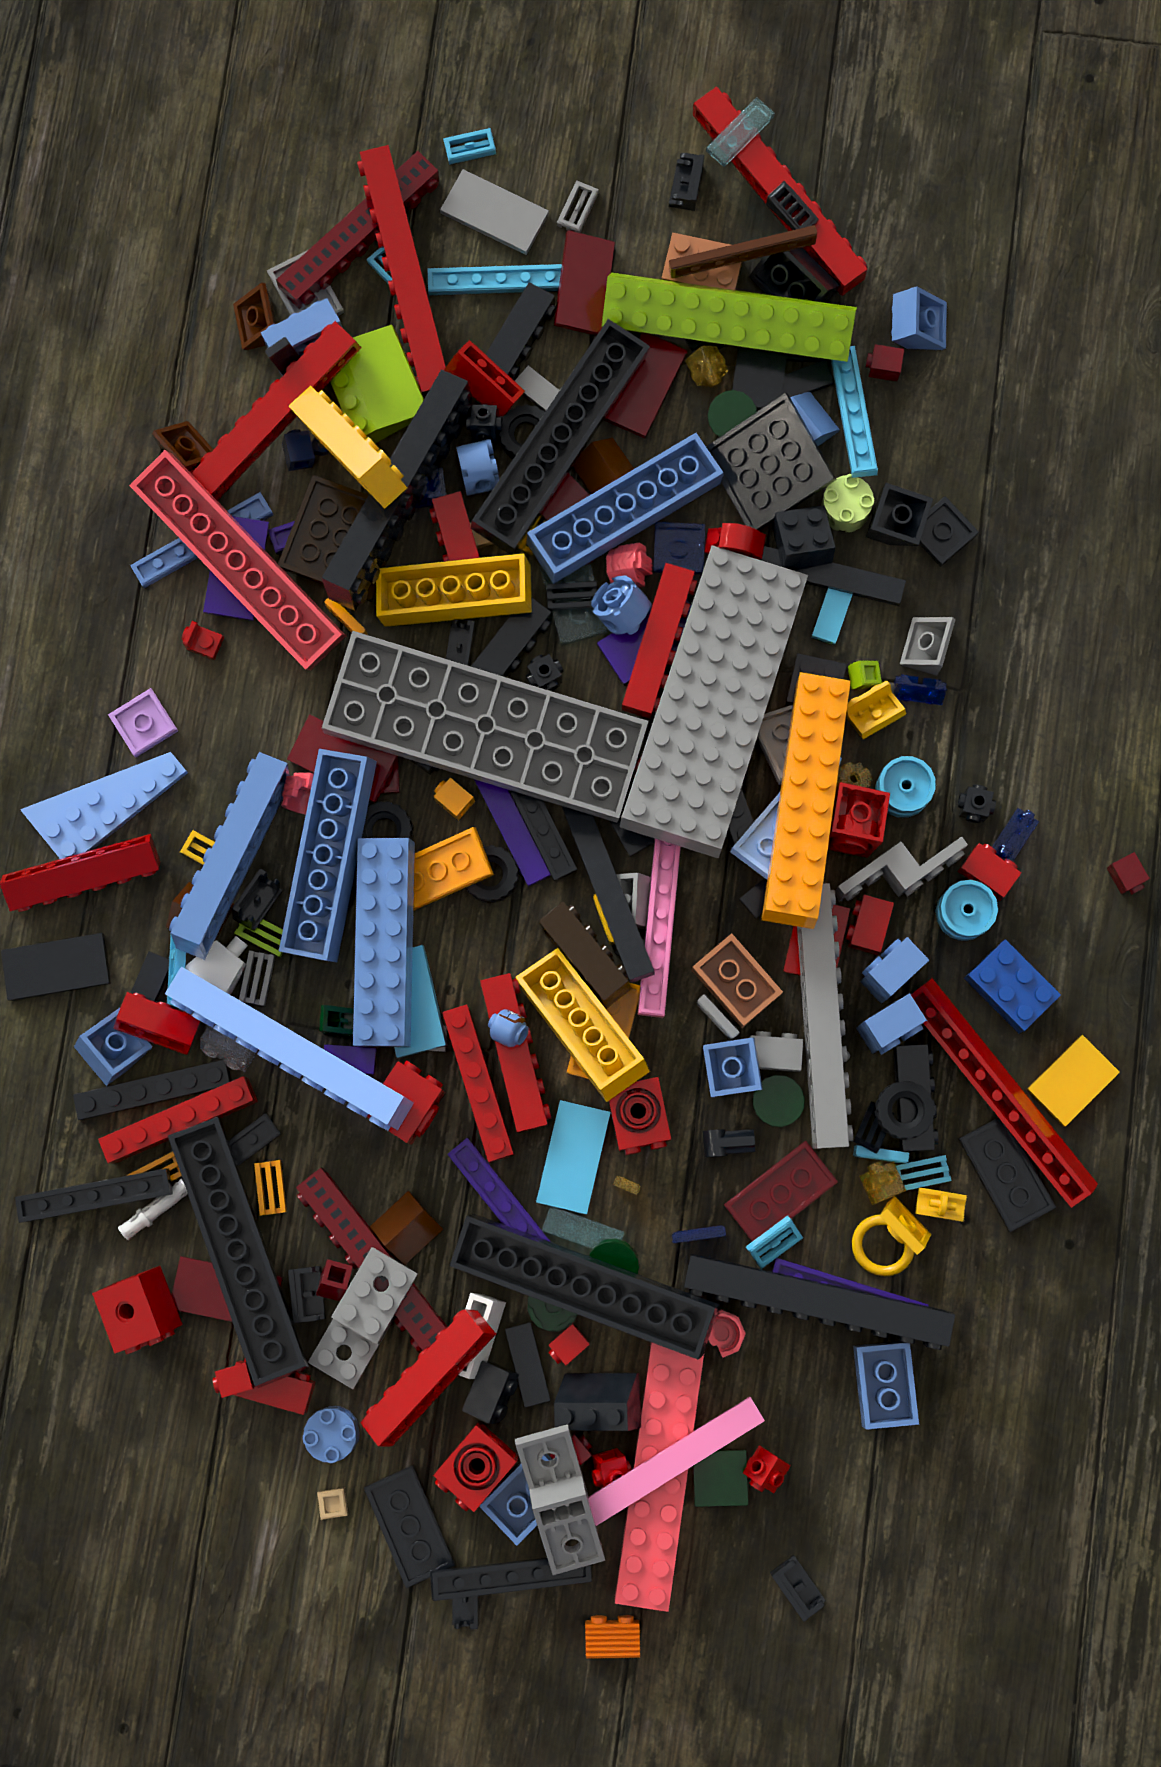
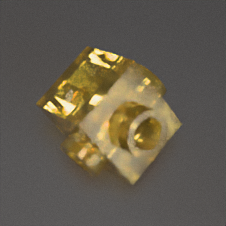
M701 346L685 359L691 372V377L697 386H716L722 381L721 378L729 372L725 359L720 354L717 346Z
M849 762L839 767L836 786L842 782L870 788V782L873 779L867 767L863 768L861 762L855 765L853 762ZM855 775L858 782H852L850 777Z
M882 1161L876 1162L867 1167L868 1172L859 1176L872 1205L891 1199L906 1191L894 1162L883 1165Z

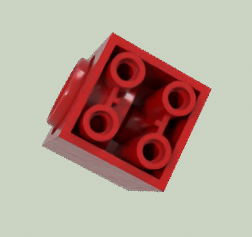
M840 782L836 786L828 850L868 858L883 842L890 793Z
M406 1060L404 1065L397 1061L383 1085L414 1102L400 1128L396 1130L390 1127L389 1132L412 1145L417 1137L420 1138L435 1118L439 1110L437 1105L446 1092L441 1089L443 1086L441 1082L430 1075L426 1079L419 1075L422 1070Z
M658 1077L636 1081L609 1100L619 1152L625 1151V1155L640 1153V1147L650 1145L651 1150L667 1146L666 1142L671 1140ZM636 1105L642 1106L645 1110V1116L640 1119L634 1118L630 1112L631 1108Z
M161 1266L123 1279L92 1293L114 1354L124 1350L127 1355L146 1345L151 1346L159 1343L165 1338L174 1335V1329L182 1325Z
M478 1421L433 1475L437 1479L435 1484L445 1493L450 1490L457 1497L455 1502L462 1509L468 1511L470 1508L475 1512L515 1465L519 1456L482 1422ZM472 1459H482L485 1463V1468L476 1469L472 1464Z

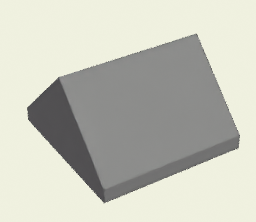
M913 617L900 665L937 676L944 663L955 619L953 617Z

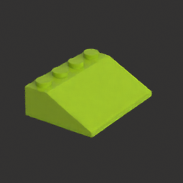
M393 325L353 337L362 348L330 381L343 414L345 413L353 421L354 426L357 425L365 433L366 438L369 437L374 443L408 426L424 400Z

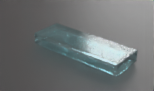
M756 97L707 146L706 152L725 167L768 124L775 113Z
M550 1206L542 1229L544 1232L592 1249L605 1239L615 1238L622 1240L624 1235L623 1231Z

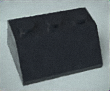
M803 247L763 257L749 275L766 295L828 303L841 286Z
M565 1373L554 1402L555 1428L567 1424L569 1430L629 1431L641 1428L639 1373Z

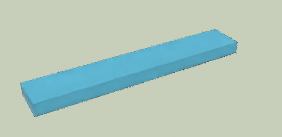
M562 264L428 268V294L523 292L529 282L545 291H558Z
M851 346L848 362L831 360L851 475L852 478L877 475L878 468L855 346Z

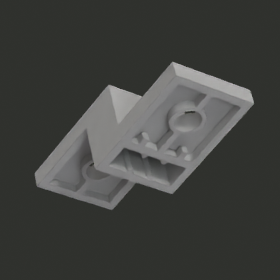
M960 837L919 866L904 844L899 842L840 884L835 890V897L839 902L844 898L849 901L860 893L863 889L862 885L866 883L869 887L879 880L881 876L884 877L898 897L904 893L908 897L923 885V879L929 882L944 870L942 867L944 864L950 867L961 859L965 854L963 850L968 844L963 837Z
M371 1247L332 1314L331 1318L333 1320L308 1363L354 1389L394 1321L393 1317L418 1273L376 1248ZM379 1276H384L389 1281L387 1290L382 1292L378 1291L374 1286L375 1279ZM341 1345H348L351 1348L352 1354L348 1360L340 1359L337 1354V1350Z
M568 1424L515 1439L516 1448L530 1491L532 1510L552 1575L605 1561L604 1552L591 1512L587 1488ZM547 1453L555 1455V1458L550 1461L541 1459ZM571 1539L579 1541L575 1546L565 1545Z

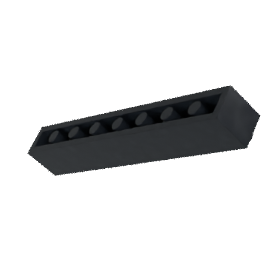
M531 597L532 612L511 614L471 667L503 677H507L510 672L515 673L522 663L520 659L524 653L527 652L529 654L537 644L535 639L540 633L545 634L552 625L551 611ZM410 760L429 775L433 771L438 772L440 770L439 768Z

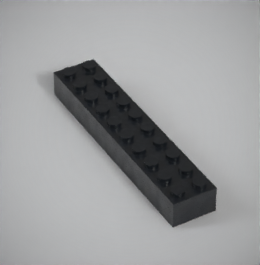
M610 319L606 321L473 518L470 529L508 554L514 555L526 537L527 532L530 531L646 358L650 348L648 344Z
M442 369L439 372L390 458L392 464L390 467L395 465L404 475L401 481L406 485L407 489L385 509L369 494L322 576V581L330 600L354 611L357 610L359 604L362 605L368 595L367 590L371 583L374 584L377 581L381 565L389 560L392 553L391 548L395 541L398 542L401 539L406 521H410L414 516L418 500H422L427 492V484L430 479L433 480L436 477L439 463L442 459H446L452 440L458 438L464 419L467 418V415H471V392L467 380Z
M215 1117L168 1135L255 1387L260 1388L308 1369L307 1360L222 1121Z
M477 1214L466 1216L450 1266L697 1360L704 1354L720 1304Z
M691 1254L684 1284L685 1288H689L688 1293L704 1297V1293L707 1292L715 1294L714 1299L729 1303L731 1298L741 1300L742 1306L756 1308L757 1304L767 1306V1311L777 1314H783V1310L792 1311V1315L795 1318L809 1320L810 1316L818 1317L819 1323L835 1326L836 1322L845 1323L844 1327L849 1330L862 1332V1328L871 1329L870 1333L872 1335L888 1338L890 1333L897 1335L899 1341L915 1344V1340H921L926 1347L938 1350L942 1349V1345L949 1347L955 1314L947 1310L696 1254Z

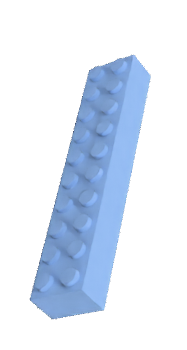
M183 967L179 969L165 992L166 995L172 998L170 1002L172 1005L190 1015L192 1014L196 1019L233 1040L237 1036L235 1042L255 1053L259 1049L257 1055L277 1066L281 1062L282 1064L279 1068L299 1079L304 1075L303 1082L321 1092L323 1088H326L325 1095L343 1105L348 1101L347 1108L365 1118L370 1114L369 1121L389 1131L390 1127L398 1130L414 1102Z

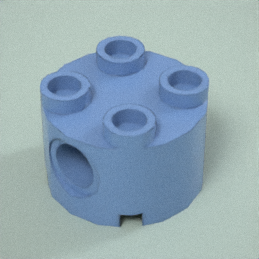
M491 439L456 447L467 496L492 491L499 481L496 460L494 455H491L494 454Z
M625 575L612 578L614 580L613 583L609 585L605 582L597 590L592 599L591 606L594 608L593 613L610 632L614 634H624L627 632L631 635L639 630L640 623L652 609V603L630 577Z
M329 1406L320 1409L308 1419L304 1428L303 1443L307 1451L314 1458L322 1462L335 1463L344 1459L355 1449L359 1441L360 1432L357 1418L351 1411L341 1406Z

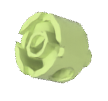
M848 474L836 478V481L827 486L821 506H825L830 527L836 531L853 532L860 529L867 522L874 503L873 492L870 486L859 477L852 478V475Z

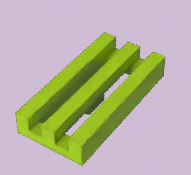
M262 920L260 923L282 935L283 929L265 920ZM239 923L240 926L234 934L278 957L282 956L283 952H279V949L277 950L244 933L243 931L247 927ZM258 928L255 930L254 933L280 945V939Z

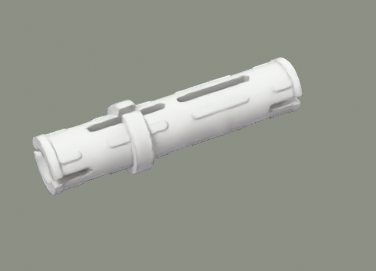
M181 1178L172 1186V1195L157 1197L143 1209L139 1208L136 1210V1214L118 1227L121 1234L127 1240H130V1238L146 1226L150 1227L153 1224L152 1221L185 1197L188 1193L183 1179Z

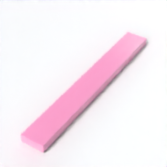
M655 839L644 944L655 975L641 979L638 1015L664 1018L680 846Z
M751 1397L743 1400L589 1496L595 1525H599L764 1422L765 1420Z

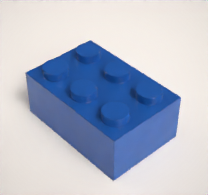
M1006 939L1000 942L964 977L1018 1033L1024 1032L1061 996Z

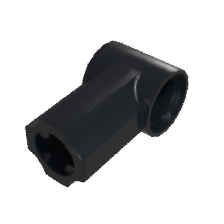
M754 1129L702 1131L704 1157H720L733 1153L755 1152Z

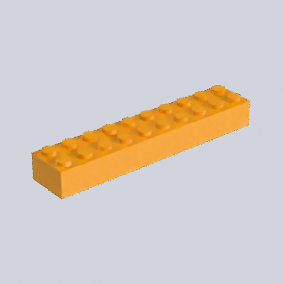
M802 672L799 674L795 687L764 899L763 921L814 929L818 920L850 689L849 680Z

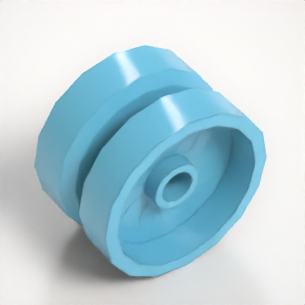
M901 756L891 760L883 768L875 784V790L890 793L888 814L895 817L908 818L921 812L932 799L935 792V776L932 769L923 760L913 756ZM904 784L909 787L907 790L902 787Z
M974 880L959 881L950 886L940 897L936 907V918L942 931L951 938L961 941L973 940L984 934L993 925L998 913L997 899L991 889L983 883ZM964 906L967 907V910L971 911L970 914L964 912Z

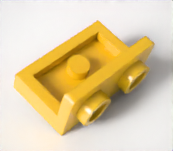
M888 681L873 686L866 693L851 699L847 703V720L862 739L867 738L906 715L904 706L892 693L891 685Z

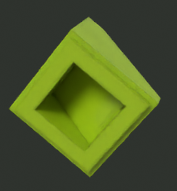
M857 661L848 666L851 689L871 688L882 683L878 661Z

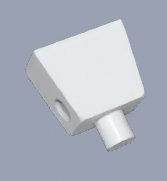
M237 936L234 937L227 947L216 940L213 942L205 960L195 957L185 966V969L231 995L246 968V963L238 957L248 945Z

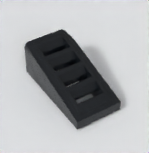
M785 181L767 197L766 206L792 230L813 226L819 221L817 216ZM784 196L785 198L779 203L778 200ZM789 203L793 204L787 210L784 208ZM798 209L800 212L793 218L791 215ZM806 216L808 219L800 226L798 222Z

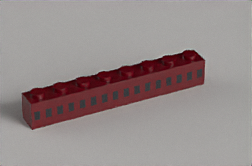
M419 151L395 171L406 212L410 208L414 209L420 203L421 198L427 192H433L439 184L438 169ZM365 198L276 279L278 288L298 309L302 307V304L305 306L309 305L315 298V292L318 293L321 289L329 287L336 275L344 273L357 256H363L367 252L369 245L375 240L377 241L375 233L380 232L378 223H372L369 209L374 208L372 200L367 201Z
M319 1168L296 1187L300 1192L297 1194L299 1200L305 1207L310 1205L315 1211L313 1218L322 1228L326 1226L332 1233L329 1236L330 1240L337 1248L343 1247L348 1254L345 1256V1259L353 1266V1269L360 1268L371 1247L376 1248L395 1260L324 1168ZM379 1276L375 1279L374 1286L378 1291L382 1292L387 1290L389 1281L386 1277ZM413 1283L395 1313L396 1318L393 1320L402 1332L405 1330L409 1332L412 1336L411 1344L420 1353L422 1350L429 1348L436 1341L435 1337L437 1334L447 1329L448 1326Z

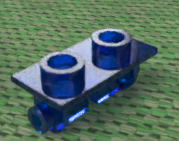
M904 674L895 676L893 694L897 699L923 702L931 705H943L947 688L946 683L942 682L941 679L923 678L922 684H918V677Z
M1019 808L1016 809L992 846L997 851L996 854L1004 859L1014 861L1039 823L1034 818L1035 814L1029 810L1024 812Z

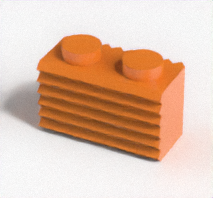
M597 1615L591 1616V1621L587 1620L585 1622L586 1658H640L639 1620H634V1616L620 1615L618 1620H607V1616Z

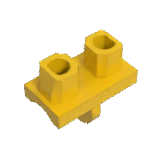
M919 1188L915 1214L963 1222L967 1195Z

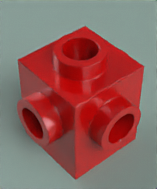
M759 1445L753 1456L748 1460L743 1474L751 1479L749 1484L760 1492H763L766 1488L775 1493L777 1488L783 1483L784 1476L791 1465Z
M617 1448L592 1455L595 1469L592 1471V1479L595 1486H598L600 1489L632 1470L629 1461H626L625 1455Z

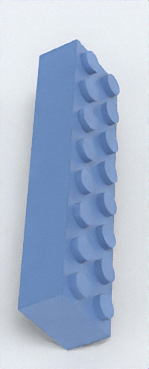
M694 433L527 532L526 544L554 584L721 483L723 471L697 433Z
M319 749L279 952L331 962L338 961L357 865L358 838H362L377 761L369 757Z
M261 752L258 753L256 759L250 761L247 768V773L249 774L245 782L241 781L236 791L238 796L234 804L230 803L226 810L224 825H219L214 835V840L216 841L212 848L206 850L203 858L204 865L201 871L197 870L193 877L192 885L194 886L190 894L186 893L180 906L182 910L178 917L175 916L169 927L176 949L203 960L206 959L283 800L282 793L286 777L290 776L288 763Z
M358 838L353 1046L411 1047L415 842L409 838Z

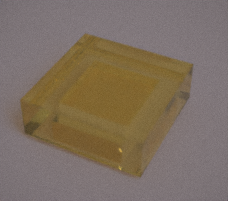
M619 1175L616 1176L613 1183L614 1186L635 1195L638 1194L641 1187L639 1184Z

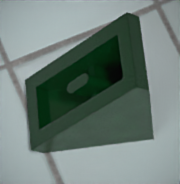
M321 1005L320 1032L323 1034L353 1036V1008Z

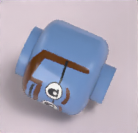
M503 1009L498 1014H493L488 1023L491 1038L511 1048L524 1042L529 1027L526 1026L527 1022L523 1016L508 1009Z

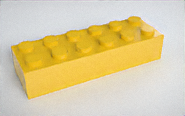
M310 386L289 405L290 409L314 437L384 509L407 489L406 485L401 481L404 475L395 465L390 467L392 465L390 458L382 450H378L377 445L369 437L366 438L365 433L357 425L354 426L353 421L345 413L343 414L341 409L322 390L317 392Z
M525 554L380 568V574L376 581V616L385 627L532 612L531 565Z
M559 948L516 976L524 994L606 1102L650 1072L642 1055Z

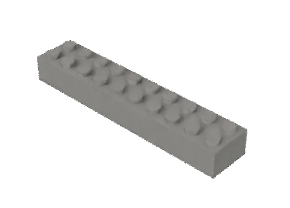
M830 883L823 884L819 916L814 929L797 926L813 1149L849 1147V1141H853L852 1125L847 1124V1115L851 1114L850 1099L845 1097V1089L849 1088L848 1072L843 1070V1063L847 1062V1049L841 1043V1037L845 1035V1022L840 1020L839 1011L843 1009V995L838 994L837 985L841 983L840 967L836 968L835 961L839 957L838 941L834 942V934L838 929L837 916H832V908L836 904L835 890H830Z

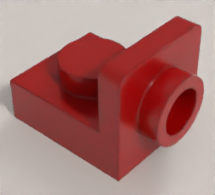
M194 621L191 622L189 627L187 626L182 634L183 645L187 650L215 660L224 639L223 635L200 627Z

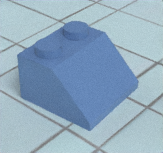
M919 287L893 294L892 342L907 349H946L947 302Z
M811 392L791 397L817 446L840 431Z
M120 1008L80 1035L74 1045V1048L106 1086L127 1072L153 1047L146 1040L113 1029Z
M754 1037L703 1045L711 1097L763 1089Z

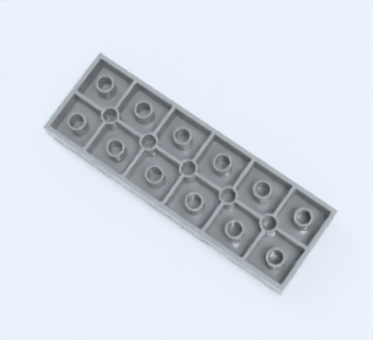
M713 545L711 546L621 817V828L719 858L808 575Z
M352 631L322 730L324 734L617 823L648 721Z

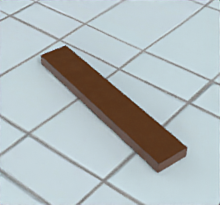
M813 225L669 260L670 276L673 279L815 245L817 229Z

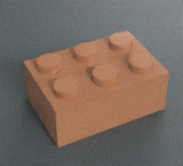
M672 232L662 280L736 290L742 262L672 279L669 272V260L730 246V244Z
M732 933L697 962L691 970L741 1028H744L783 993Z

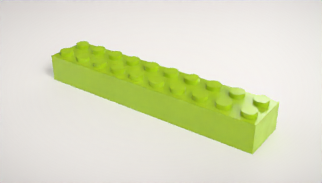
M611 273L607 278L602 327L610 319L623 329L848 362L857 307Z

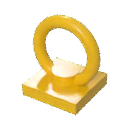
M894 1196L887 1202L881 1214L870 1216L857 1226L852 1237V1250L857 1262L866 1271L878 1276H892L908 1267L913 1259L914 1252L918 1255L926 1247L931 1233ZM877 1225H887L890 1234L898 1242L904 1243L903 1255L896 1263L881 1266L867 1258L863 1251L862 1241L865 1233L870 1228Z

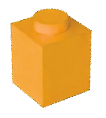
M449 778L447 782L443 780L434 790L436 793L434 795L435 801L458 821L475 802L474 797L452 778Z

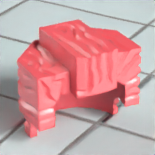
M632 543L618 546V548L611 549L608 552L606 564L610 583L614 582L612 578L625 575L630 577L638 587H645V576L653 574L652 559L646 555V546L641 543Z
M294 773L293 776L286 777L282 793L283 801L281 806L283 808L306 815L314 774Z
M718 1310L708 1340L712 1346L717 1345L723 1358L739 1351L746 1333L738 1316L724 1310Z

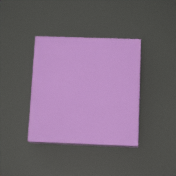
M151 688L108 714L135 758L178 732L175 724Z

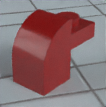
M722 523L720 528L708 529L704 552L709 555L713 545L751 558L762 559L766 535L746 525Z

